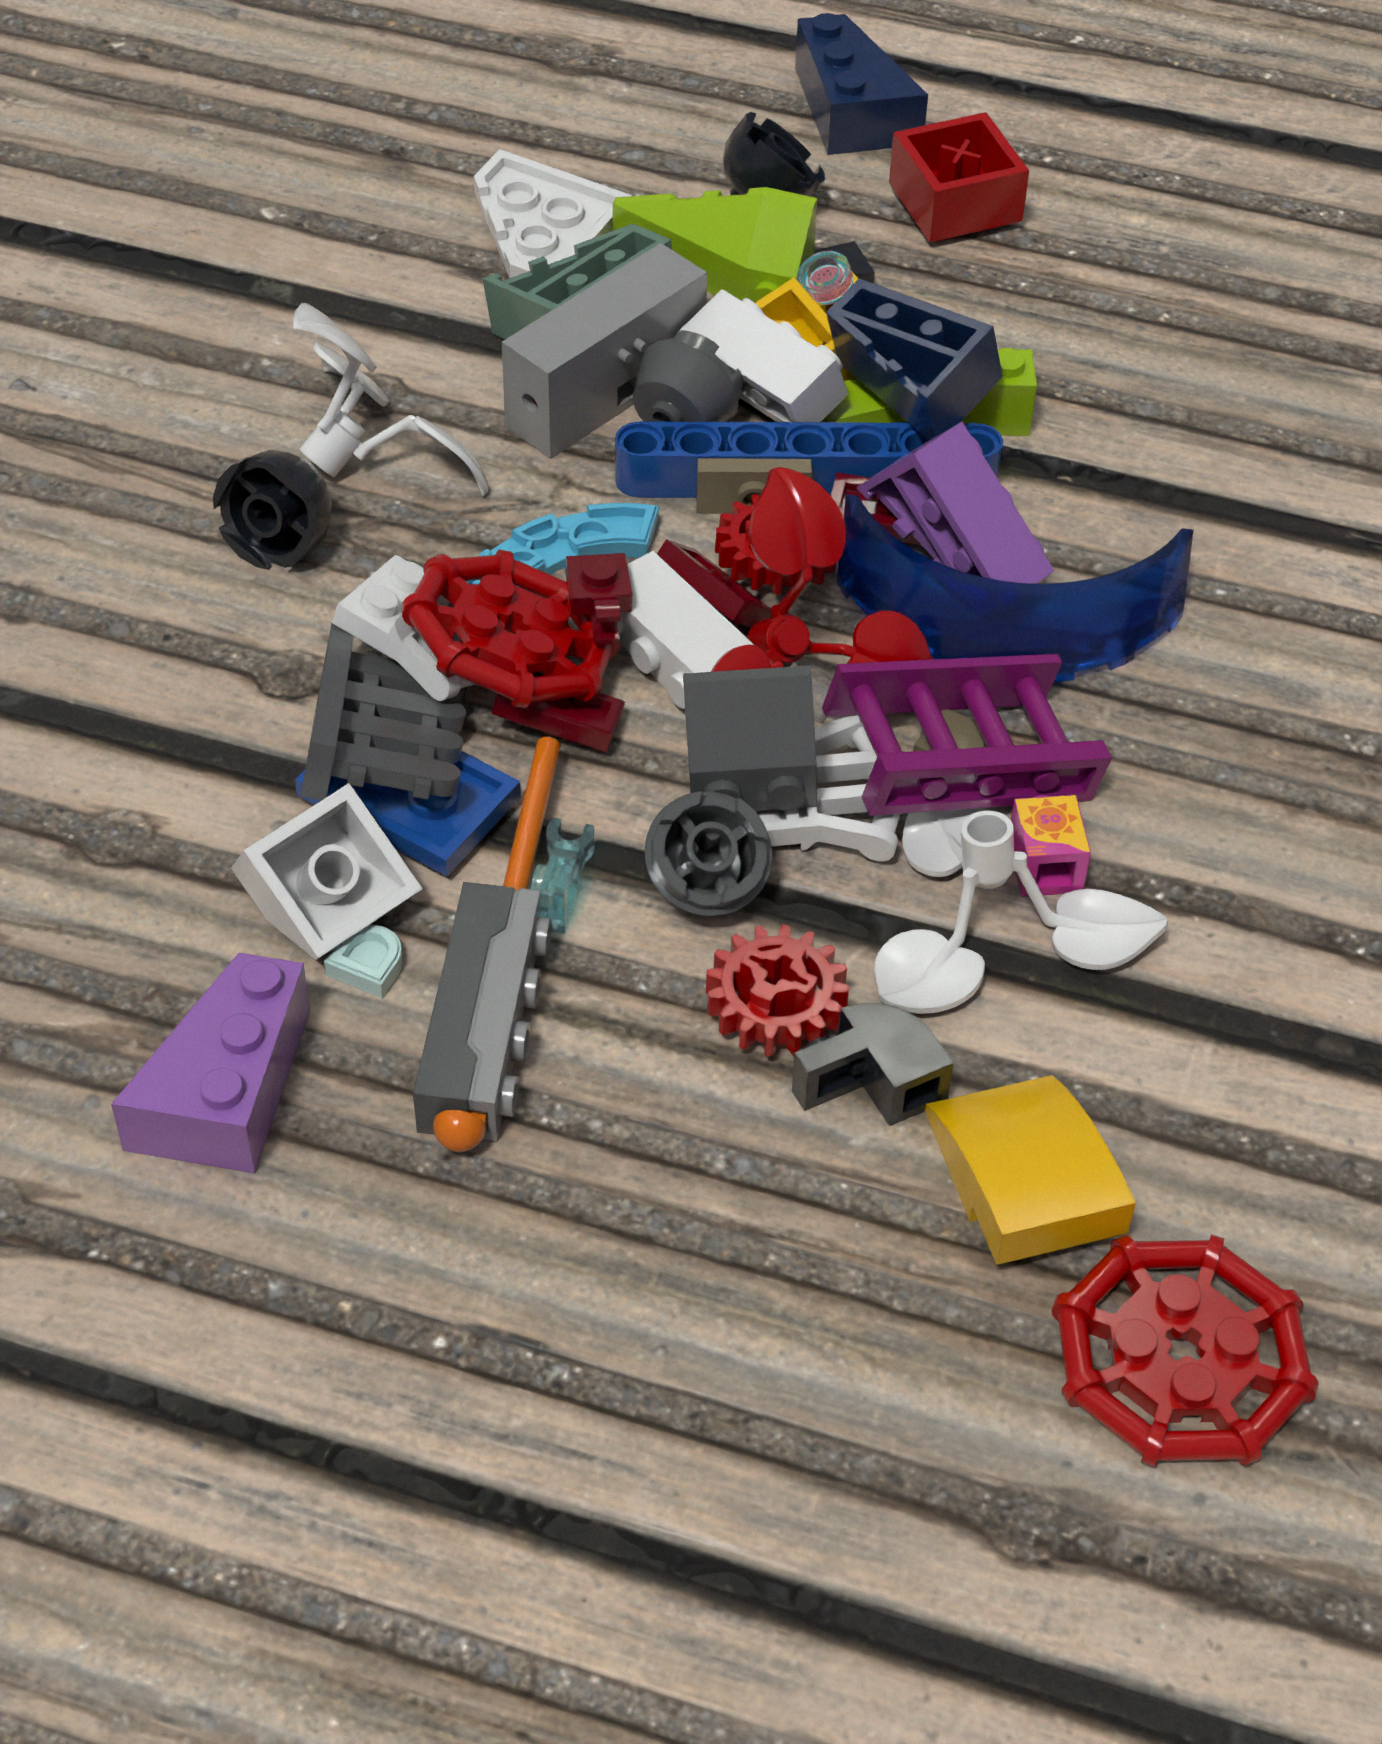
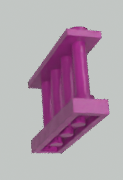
M1058 654L837 664L822 706L825 717L858 715L877 756L861 796L869 816L1013 806L1014 799L1032 798L1040 795H1077L1078 801H1092L1112 760V756L1103 740L1069 742L1047 700L1048 693L1062 664ZM1023 706L1042 744L1014 745L996 708ZM969 709L987 747L958 748L941 710ZM914 712L931 750L902 752L885 713Z

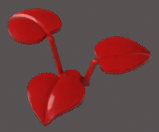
M784 467L771 469L765 487L757 499L751 514L749 524L750 544L757 560L769 571L781 576L792 575L800 571V576L782 601L772 606V618L761 620L751 627L747 639L754 645L747 644L734 647L725 652L713 666L711 672L784 667L783 664L801 659L804 655L812 654L844 655L850 657L847 664L932 660L926 639L918 626L905 615L894 611H878L861 619L854 629L853 646L836 643H814L810 641V634L805 623L800 618L789 615L788 610L811 582L813 577L812 567H829L836 564L841 558L846 541L845 522L837 503L812 478Z

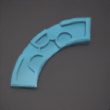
M606 503L587 505V512L556 518L551 513L511 530L512 537L491 551L488 549L482 551L478 556L495 555L499 549L511 551L513 559L547 574H552L565 568L566 556L625 553L626 557L640 558L650 551L659 522V506L639 503ZM480 580L466 582H468L470 585L479 584Z

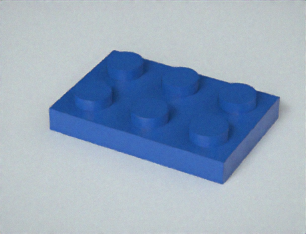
M463 751L461 752L460 760L454 764L460 769L461 776L458 790L452 796L440 797L429 795L428 799L412 797L413 791L365 782L363 787L351 785L395 849L445 876H448L521 798L519 780ZM305 770L295 779L298 797L301 795ZM331 776L327 797L347 785L348 779ZM300 797L313 805L321 801L316 799Z

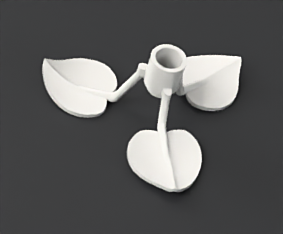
M301 303L294 313L293 329L309 331L330 340L342 349L348 361L336 351L319 342H315L312 346L314 351L322 358L323 372L343 375V378L325 416L300 447V451L323 471L335 478L353 454L362 461L374 448L405 430H413L444 444L458 455L471 470L484 497L488 492L487 480L473 454L455 437L418 415L416 417L413 415L405 417L365 442L359 439L365 432V429L352 419L349 414L363 391L382 407L389 403V399L377 384L358 370L361 363L371 372H374L377 366L358 343L342 331L330 318L311 305ZM350 386H351V392H350L349 396L347 397V399L345 400L344 404L342 405V403H343V401H344V399H345V397H346V395H347V393H348V390H349V388H350Z
M987 808L908 813L902 838L903 853L907 862L917 871L933 877L948 876L963 867V888L954 933L949 941L935 931L918 929L899 933L889 939L880 949L874 965V976L879 1001L910 1013L924 1014L954 1008L972 997L983 981L985 962L978 953L960 946L966 937L975 886L984 889L997 888L1007 881L1013 871L1017 872L1043 923L1049 927L1056 928L1052 935V946L1055 952L1067 962L1081 968L1106 970L1116 968L1131 961L1164 933L1168 919L1155 909L1141 902L1098 889H1078L1063 894L1057 901L1056 913H1054L1048 907L1027 867V854L1014 851L1013 824L1006 815L990 811Z

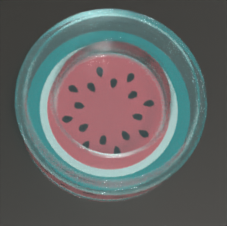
M823 251L810 256L800 266L797 276L800 285L818 305H829L837 302L854 283V276L847 258L835 251Z

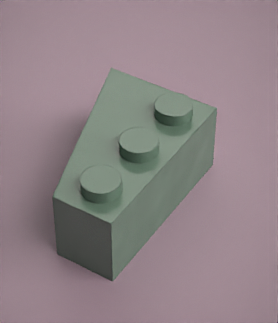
M630 224L574 245L575 255L548 264L547 259L543 256L529 261L530 271L502 281V277L496 273L483 278L492 334L507 339L659 243L672 250L671 239L636 224Z

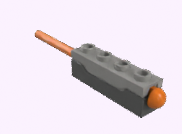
M541 737L536 743L503 886L463 882L416 1078L413 1100L417 1133L433 1134L442 1146L455 1152L471 1150L481 1140L497 1142L502 1117H513L516 1110L519 1078L518 1076H511L514 1061L525 1062L527 1057L530 1022L523 1021L525 1008L536 1009L541 986V970L534 969L536 956L547 957L552 931V919L541 917L540 890L528 889L561 747L560 743L551 737Z

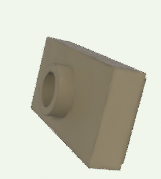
M697 458V514H732V503L736 501L750 506L752 495L758 494L760 496L765 487L769 471L773 468H788L811 478V459Z

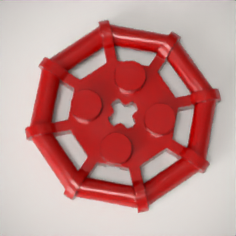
M501 549L495 555L450 558L445 554H438L425 562L424 575L414 593L403 600L401 612L404 622L417 630L436 658V669L447 678L455 675L509 698L513 707L524 709L529 706L530 702L572 697L580 701H588L599 695L603 685L602 676L610 659L619 652L620 640L619 644L595 645L590 614L572 615L567 581H563L513 559L511 551ZM480 580L479 584L470 585L468 582H466ZM442 595L454 607L441 606L436 601ZM569 617L573 620V622L580 631L573 630L570 627V625L567 623ZM456 633L461 639V641H453V638ZM566 655L584 658V660L576 666L566 658ZM545 671L543 676L534 677L533 673H531Z
M1212 1234L1209 1240L1134 1241L1128 1235L1116 1238L1110 1243V1251L1069 1292L1058 1294L1053 1303L1051 1311L1053 1317L1059 1322L1066 1383L1061 1389L1062 1395L1069 1406H1080L1142 1455L1141 1463L1155 1467L1157 1461L1237 1460L1240 1464L1247 1466L1261 1459V1448L1302 1403L1312 1402L1316 1398L1319 1381L1310 1371L1299 1313L1303 1308V1301L1294 1289H1282L1224 1246V1238ZM1201 1268L1197 1281L1187 1275L1175 1274L1167 1276L1161 1282H1153L1146 1269ZM1214 1273L1259 1307L1245 1312L1210 1286ZM1123 1279L1133 1294L1115 1314L1096 1308L1095 1306ZM1272 1328L1279 1358V1369L1260 1363L1257 1348L1259 1345V1333ZM1089 1334L1107 1340L1108 1351L1111 1349L1112 1354L1111 1367L1101 1371L1093 1369ZM1179 1339L1192 1343L1196 1347V1353L1201 1358L1196 1361L1194 1358L1186 1355L1179 1361L1173 1359L1169 1355L1172 1347L1170 1341ZM1251 1389L1269 1394L1267 1399L1247 1420L1240 1419L1234 1410V1407ZM1120 1391L1154 1418L1153 1424L1150 1425L1113 1396L1112 1393ZM1202 1415L1200 1422H1213L1217 1429L1166 1431L1168 1423H1181L1183 1416Z

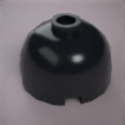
M747 113L731 133L723 153L725 176L733 186L730 195L747 194L750 188L769 187L811 197L826 180L821 166L819 165L813 173L806 163L811 153L804 145L774 121L766 118L760 126L754 122L757 113Z
M268 450L237 461L218 478L213 495V507L216 509L220 506L221 516L225 523L219 527L223 539L240 558L258 568L269 569L272 567L271 563L287 568L306 558L326 537L332 517L331 494L324 478L311 463L289 452Z

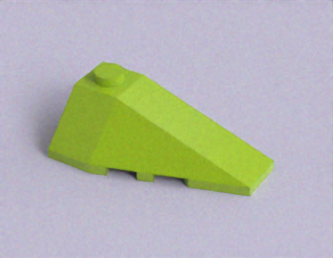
M769 187L750 188L747 194L723 196L721 190L704 191L702 197L679 199L672 193L616 197L613 202V231L630 224H636L671 239L673 251L707 272L708 293L715 296L723 289L741 301L747 298L755 303L793 277L805 288L808 277L813 273L817 198Z
M998 349L1003 377L962 422L986 424L995 428L1001 436H1030L1037 389L1032 349ZM857 378L844 381L849 395L821 421L908 423Z

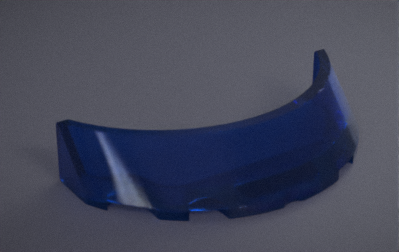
M846 494L843 517L846 541L843 554L839 559L837 583L846 599L851 596L867 615L878 611H894L911 619L923 633L933 660L1058 654L1062 664L1053 683L1074 680L1075 672L1096 668L1105 664L1109 670H1113L1133 661L1136 651L1154 641L1166 630L1170 633L1183 616L1193 529L1182 528L1174 538L1154 554L1114 573L1065 583H1017L972 575L925 557L903 544L883 528L866 509L858 495Z

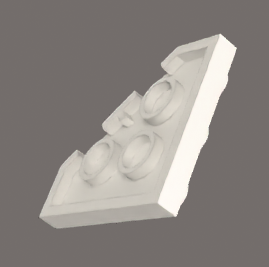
M501 149L474 175V193L509 278L530 271L529 261L543 256L547 259L548 264L575 255L574 245L613 231V202L615 198L632 196Z

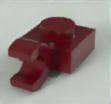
M625 553L566 556L565 575L572 615L590 614L595 645L619 644L620 638L617 622L621 621L620 612H632L633 599Z

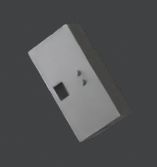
M659 243L503 340L502 365L505 427L551 459L634 405L633 393L644 351L649 345L658 342L661 338L662 340L674 338L677 332L706 305L707 272L664 244Z

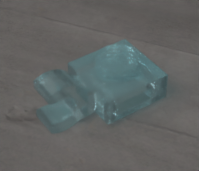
M554 817L546 829L547 853L550 858L547 865H537L531 889L540 890L541 917L552 919L551 932L565 934L581 889L583 867L594 853V826L586 824L581 837L576 840H565L562 838V819Z

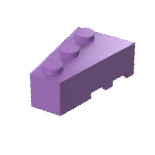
M963 422L958 423L904 455L856 487L867 500L876 495L898 520L894 522L892 527L903 539L913 535L934 558L928 565L929 568L976 619L1008 605L1055 571L1045 556L1041 543L1032 535L1014 506L1012 496L999 482L983 456L981 446L970 435Z
M238 953L112 1102L111 1106L123 1151L255 1173L310 1014L304 963Z

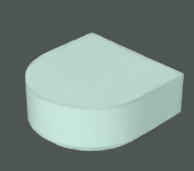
M379 925L367 926L331 951L324 961L326 976L383 999L402 970L403 959L399 938L386 927Z

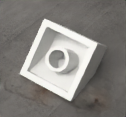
M350 783L243 850L231 867L266 920L315 960H318L423 889Z

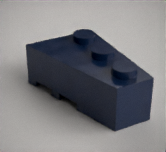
M823 13L815 17L798 19L795 70L827 155L892 148L893 132L926 124L928 94L846 14Z
M860 278L826 312L836 356L840 359L843 367L929 441L962 422L1003 377L994 326Z

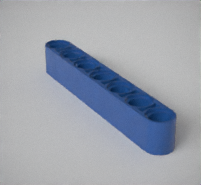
M632 422L622 426L615 436V483L622 493L631 497L696 498L697 458L811 459V478L831 495L836 472L871 478L929 440L909 423ZM964 423L970 435L981 446L983 456L998 478L1003 447L1001 434L995 428L986 424Z

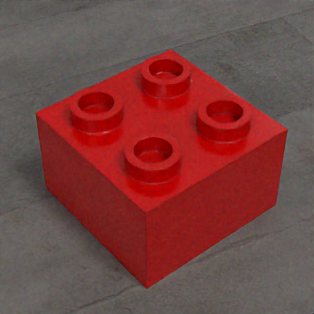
M987 112L893 132L889 184L929 242L947 240L956 236L986 229H995L1000 226L1023 221L1030 170Z

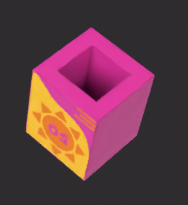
M1040 795L1032 798L1014 799L1011 815L1014 832V851L1027 854V867L1042 895L1065 894L1074 890L1084 889L1091 850L1077 795ZM1015 871L1020 896L1029 897L1023 883L1021 882L1017 872Z

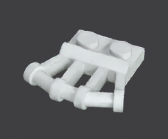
M395 555L337 604L331 623L396 660L435 700L444 701L458 695L461 688L474 685L475 683L456 675L447 678L436 669V658L414 627L404 622L401 612L402 602L407 596L414 593L424 572L420 565ZM442 595L436 601L438 605L454 607ZM456 633L453 638V641H461V639Z
M847 715L815 728L817 783L869 779L877 756L858 715ZM845 745L851 748H858L860 751L823 755ZM866 784L818 788L817 807L756 811L766 827L771 846L800 844V850L804 851L816 842H823L858 849L864 856L874 861H887L894 856L898 844L895 830L900 814L874 815L872 823L831 816L868 812L861 798Z

